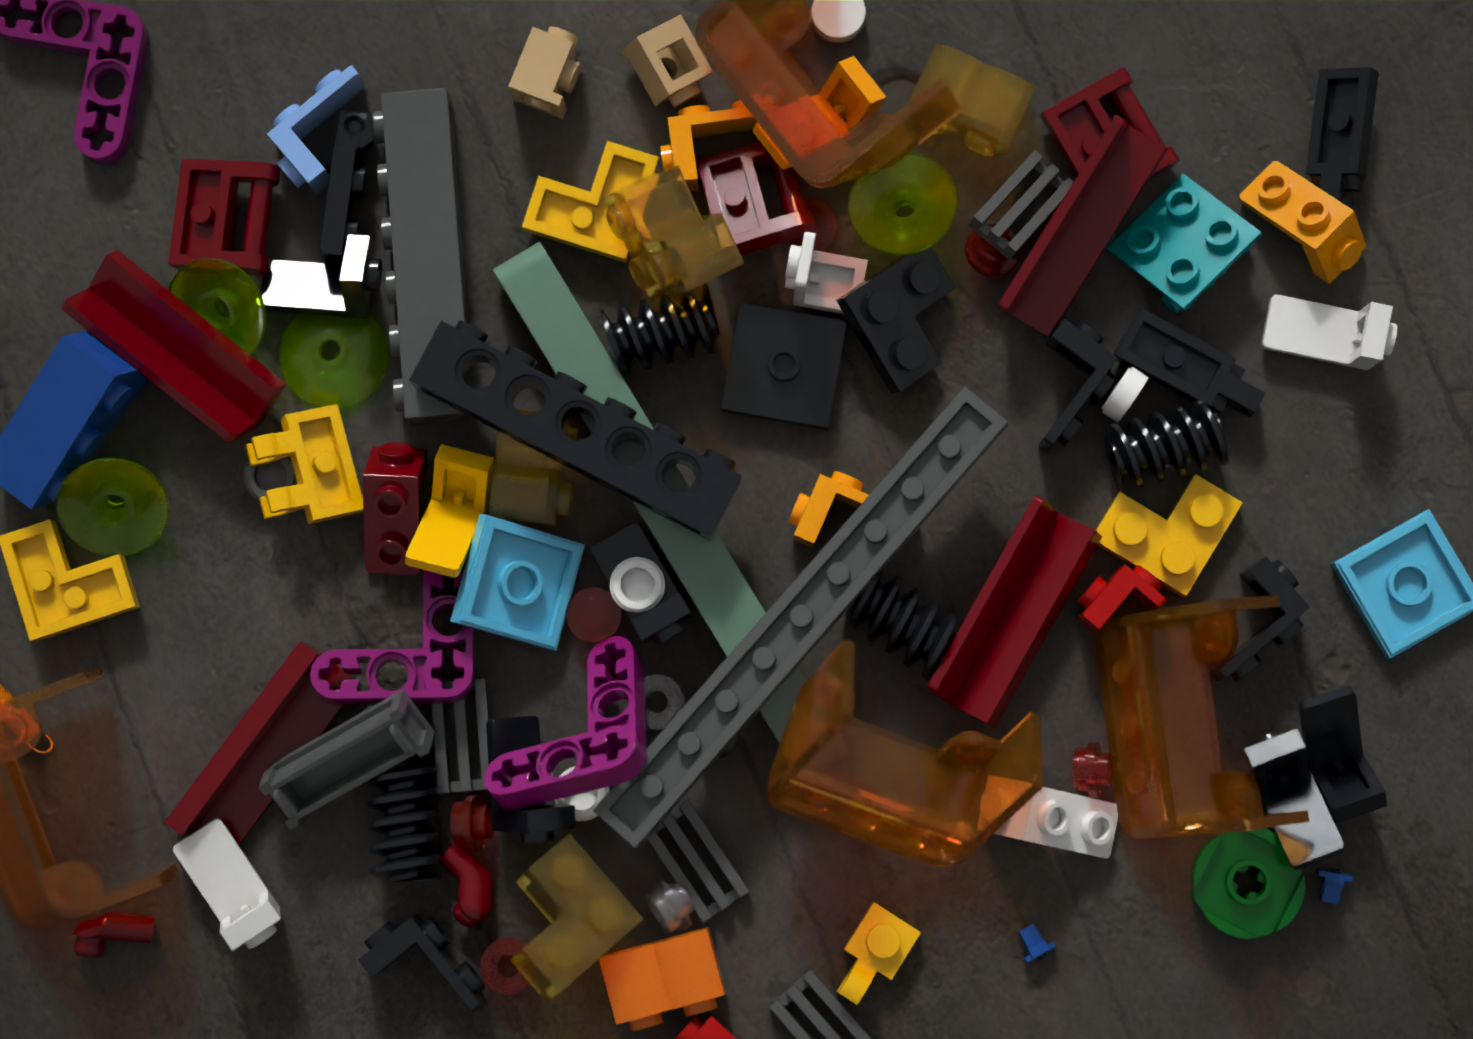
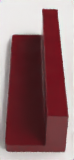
M1115 115L997 307L1012 314L1050 338L1168 149L1129 126L1126 120Z
M119 250L107 254L89 287L66 298L61 307L67 315L227 442L231 443L261 425L286 385L285 382Z
M1037 495L1034 496L927 687L928 690L948 705L995 729L1102 536L1095 529L1059 513L1047 500Z
M304 642L297 644L164 821L165 824L181 836L190 835L214 818H220L238 845H241L274 801L270 794L264 796L258 788L266 766L324 734L345 706L327 703L318 696L312 686L310 678L311 667L322 653L310 644ZM335 664L331 674L322 675L321 680L328 681L332 690H340L343 680L355 678L346 674L342 668Z

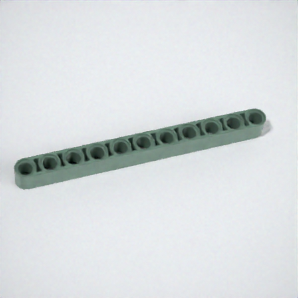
M540 241L492 269L555 374L559 371L579 380L587 386L584 394L602 404L605 403L607 397L624 403L637 412L634 418L635 421L654 430ZM579 413L592 434L595 428L594 420L586 414ZM634 439L620 441L613 450L614 459L623 466L636 465L645 455L643 445ZM676 464L666 469L662 481L669 490L683 492L690 488ZM633 502L725 656L728 657L766 613L721 538L715 531L709 541ZM797 667L759 712L802 781L849 751L801 670Z

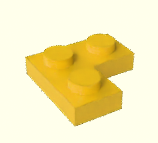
M607 141L591 191L538 176L522 224L523 231L627 263L660 163L659 157Z
M1197 474L1191 477L1167 519L1119 492L1096 528V531L1102 536L1098 546L1134 568L1137 565L1143 567L1155 576L1163 586L1181 597H1186L1243 502Z
M51 519L0 536V546L30 641L38 642L140 608L124 555L117 554L71 570L57 523Z

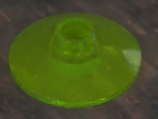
M913 152L892 153L876 159L857 176L850 190L848 212L854 230L870 247L887 254L909 255L933 246L948 232L957 212V193L950 174L934 159ZM908 205L914 208V212L909 216L898 217L895 215L897 209L901 206Z
M210 257L190 262L176 273L168 290L249 355H252L264 338L267 315L263 297L251 277L229 261ZM222 301L227 305L229 313L223 309Z
M299 313L287 326L279 350L281 370L288 385L303 400L318 407L338 404V408H345L366 399L381 383L389 358L385 334L379 323L370 313L368 319ZM329 342H336L340 346L339 356L331 361L324 360L321 355L322 348Z
M112 457L87 461L71 471L60 487L56 503L58 519L66 534L82 548L108 557L117 554L124 555V557L130 556L151 547L163 534L170 511L167 493L159 479L152 472L133 461ZM106 495H117L125 499V501L114 503L108 500Z

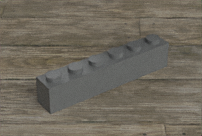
M447 88L381 93L382 110L374 111L373 123L377 144L385 143L386 164L377 165V177L380 196H389L390 217L381 219V231L384 249L393 250L394 271L385 272V286L388 303L397 304L398 324L389 326L391 354L393 358H401L402 378L393 380L395 408L397 412H405V419L411 425L475 420L415 389L409 380L441 321L453 327L456 326L459 320L470 324L453 101ZM472 365L466 372L465 383L475 388Z

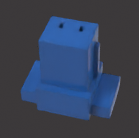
M1317 868L1316 874L1322 876L1321 879L1323 880L1319 899L1323 902L1338 904L1345 881L1352 882L1353 876L1335 868L1331 870Z
M1034 923L1019 931L1021 940L1029 953L1024 958L1026 963L1036 958L1042 960L1046 957V952L1056 947L1054 941L1049 944L1046 943Z

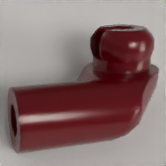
M456 841L438 862L459 881L458 904L453 907L455 919L463 926L474 927L480 921L487 919L493 908V877L486 867Z
M112 911L82 921L77 925L73 935L77 936L74 952L78 956L99 958L104 953L105 939L150 944L154 932L155 917L152 915Z

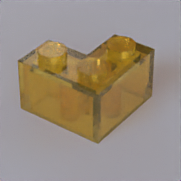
M679 165L658 170L604 196L609 208L606 210L608 224L614 235L620 240L623 239L631 256L629 261L631 275L639 288L646 290L649 297L688 292L744 264L722 212L704 216L700 215Z
M570 833L530 866L516 881L550 921L551 925L526 945L511 961L548 1003L643 920L640 914Z

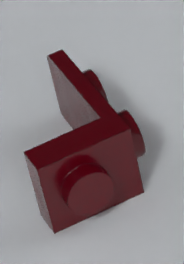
M390 442L381 446H372L362 474L365 570L368 573L418 575L420 569L405 564V556L420 524V490L427 471V449L412 448L409 444L403 442Z

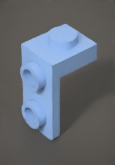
M349 66L343 72L338 69L327 74L316 85L315 95L301 106L293 104L283 110L273 122L274 128L267 133L275 146L284 155L277 162L278 166L297 188L306 182L318 195L329 186L330 175L301 140L365 88L361 76L353 66Z

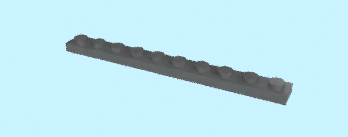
M965 386L646 749V761L640 773L631 780L616 784L593 811L630 845L638 849L1008 427V421Z

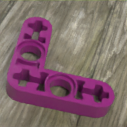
M0 0V34L6 40L17 44L89 55L74 128V141L77 148L92 162L111 164L118 161L125 154L128 147L149 41L145 23L129 8L87 0ZM20 5L31 17L42 18L43 33L39 34L41 28L35 21L23 19L18 20L15 28H12V25L4 18L6 12L14 13L17 6ZM66 12L79 13L83 18L81 31L72 38L59 37L55 31L57 19ZM122 22H126V25L134 32L133 37L123 38L120 48L121 56L125 60H130L128 65L115 59H103L106 54L116 58L117 42L109 34L111 30H120ZM110 72L122 74L125 78L123 93L114 99L100 97L98 93L100 79ZM95 106L108 112H120L119 117L107 114L106 130L114 138L112 142H103L101 150H97V146L89 140L91 133H100L103 124V117L97 111H93Z
M424 570L423 649H339L326 651L317 657L312 664L310 672L311 683L318 696L327 703L337 705L377 704L402 689L405 690L414 704L453 703L465 698L471 691L474 682L475 629L463 626L460 632L451 636L441 635L434 629L433 621L436 614L442 609L454 608L457 598L455 595H445L443 575ZM461 570L459 576L454 578L455 595L458 594L464 570ZM434 592L443 594L442 596L432 598ZM466 645L465 652L453 649ZM432 646L453 649L455 670L458 673H464V677L455 679L452 689H443L441 680L433 679L434 674L443 672L444 654L443 650L432 652ZM391 662L402 664L409 673L406 684L395 691L385 690L377 683L378 671L382 666ZM369 663L366 672L370 687L369 691H360L362 684L359 679L343 680L340 690H332L328 681L321 680L322 675L331 674L335 664H342L346 674L357 675L362 674L359 664Z
M620 636L608 637L596 644L588 655V732L507 752L498 756L489 764L485 771L484 784L501 807L508 810L520 809L624 783L640 773L646 761L644 667L642 659L629 640ZM615 661L616 675L619 678V680H614V678L609 672L610 670L614 669ZM624 699L629 700L627 708L620 715L614 718L604 717L606 709L613 702ZM567 758L577 759V763L570 773L562 777L552 776L553 770L561 761Z

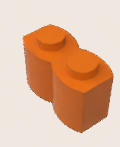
M709 927L623 949L599 958L615 1023L617 1025L629 1022L631 1031L663 1023L662 1012L683 1007L685 1016L718 1008L715 998L726 994L724 980Z

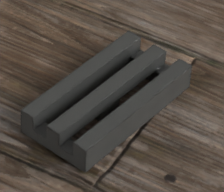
M1036 150L1030 154L968 224L972 230L1008 260L1013 258L1057 209L1074 182L1069 177L1064 182L1056 176L1060 170L1055 165L1051 164L1048 168L1040 162L1043 156ZM1029 174L1034 176L1037 180L993 228L990 227L986 221ZM1046 187L1054 194L1010 242L1002 237Z
M486 678L474 679L471 691H475L482 779L472 780L466 698L454 702L459 781H451L445 703L432 704L438 794L487 790L484 784V775L488 767L486 723L490 719ZM454 681L441 682L443 689H452Z
M689 799L674 807L647 838L703 923L750 892ZM685 814L733 886V889L724 894L676 822L682 815ZM667 827L715 899L708 906H706L658 834L663 828Z
M811 968L769 1005V1008L796 1039H812V1037L786 1009L785 1006L792 1000L826 1039H841L802 994V991L810 985L856 1039H872Z

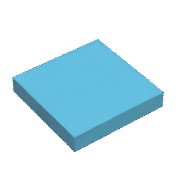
M1430 509L1421 512L1330 564L1386 660L1393 658L1473 612V582Z
M479 514L450 622L557 651L585 544L490 515Z

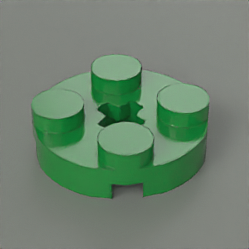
M1245 826L1225 828L1217 835L1208 839L1200 848L1193 861L1190 874L1191 899L1198 907L1203 918L1217 930L1242 939L1266 936L1286 927L1297 915L1305 896V878L1302 875L1301 869L1294 870L1291 868L1276 833L1261 827ZM1249 866H1252L1257 870L1255 879L1262 884L1261 890L1258 894L1249 891L1242 898L1236 893L1238 884L1233 881V878L1237 871L1245 873Z

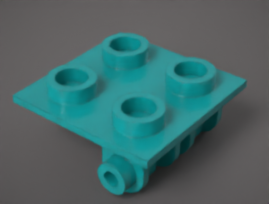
M1182 174L1107 247V250L1164 294L1161 298L1163 304L1171 312L1177 314L1181 309L1184 311L1189 310L1192 307V303L1208 287L1211 288L1220 276H1223L1227 269L1242 254H1246L1250 250V246L1262 233L1185 174Z

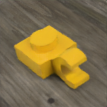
M872 902L843 950L857 959L836 992L858 1005L876 972L890 980L893 979L921 932L875 902Z

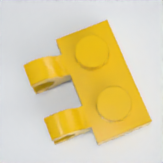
M338 404L285 414L280 419L283 432L251 438L252 443L245 445L250 467L271 463L290 456L297 485L268 490L265 492L266 496L259 498L264 519L275 518L304 509L309 525L359 514L363 511V497Z

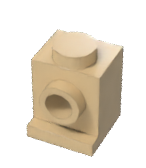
M681 14L636 37L620 52L625 62L628 60L631 62L655 107L669 100L673 108H676L702 93L698 84L713 72ZM665 66H667V67L669 68V70H670V72H671V77H670L669 73L667 72Z
M551 26L547 32L532 27L508 85L512 99L563 119L567 108L562 92H572L581 69V63L575 61L577 58L575 49L579 38L558 27Z

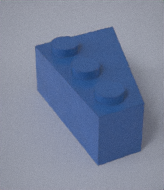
M89 331L62 336L0 435V487L31 510L52 502H61L73 489L77 481L75 475L88 458L98 449L104 437L149 379Z

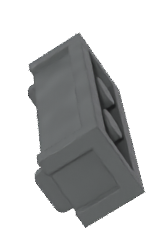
M402 689L266 766L258 788L264 796L267 794L272 796L285 813L286 818L284 822L291 830L300 825L302 817L416 753L419 757L429 753L435 731L405 690Z

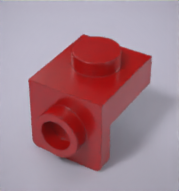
M1124 564L1113 573L1107 582L1098 576L1077 600L1085 608L1076 619L1091 632H1095L1104 625L1130 593L1151 611H1157L1167 602V599L1158 592L1163 585L1143 567L1137 565L1132 570Z

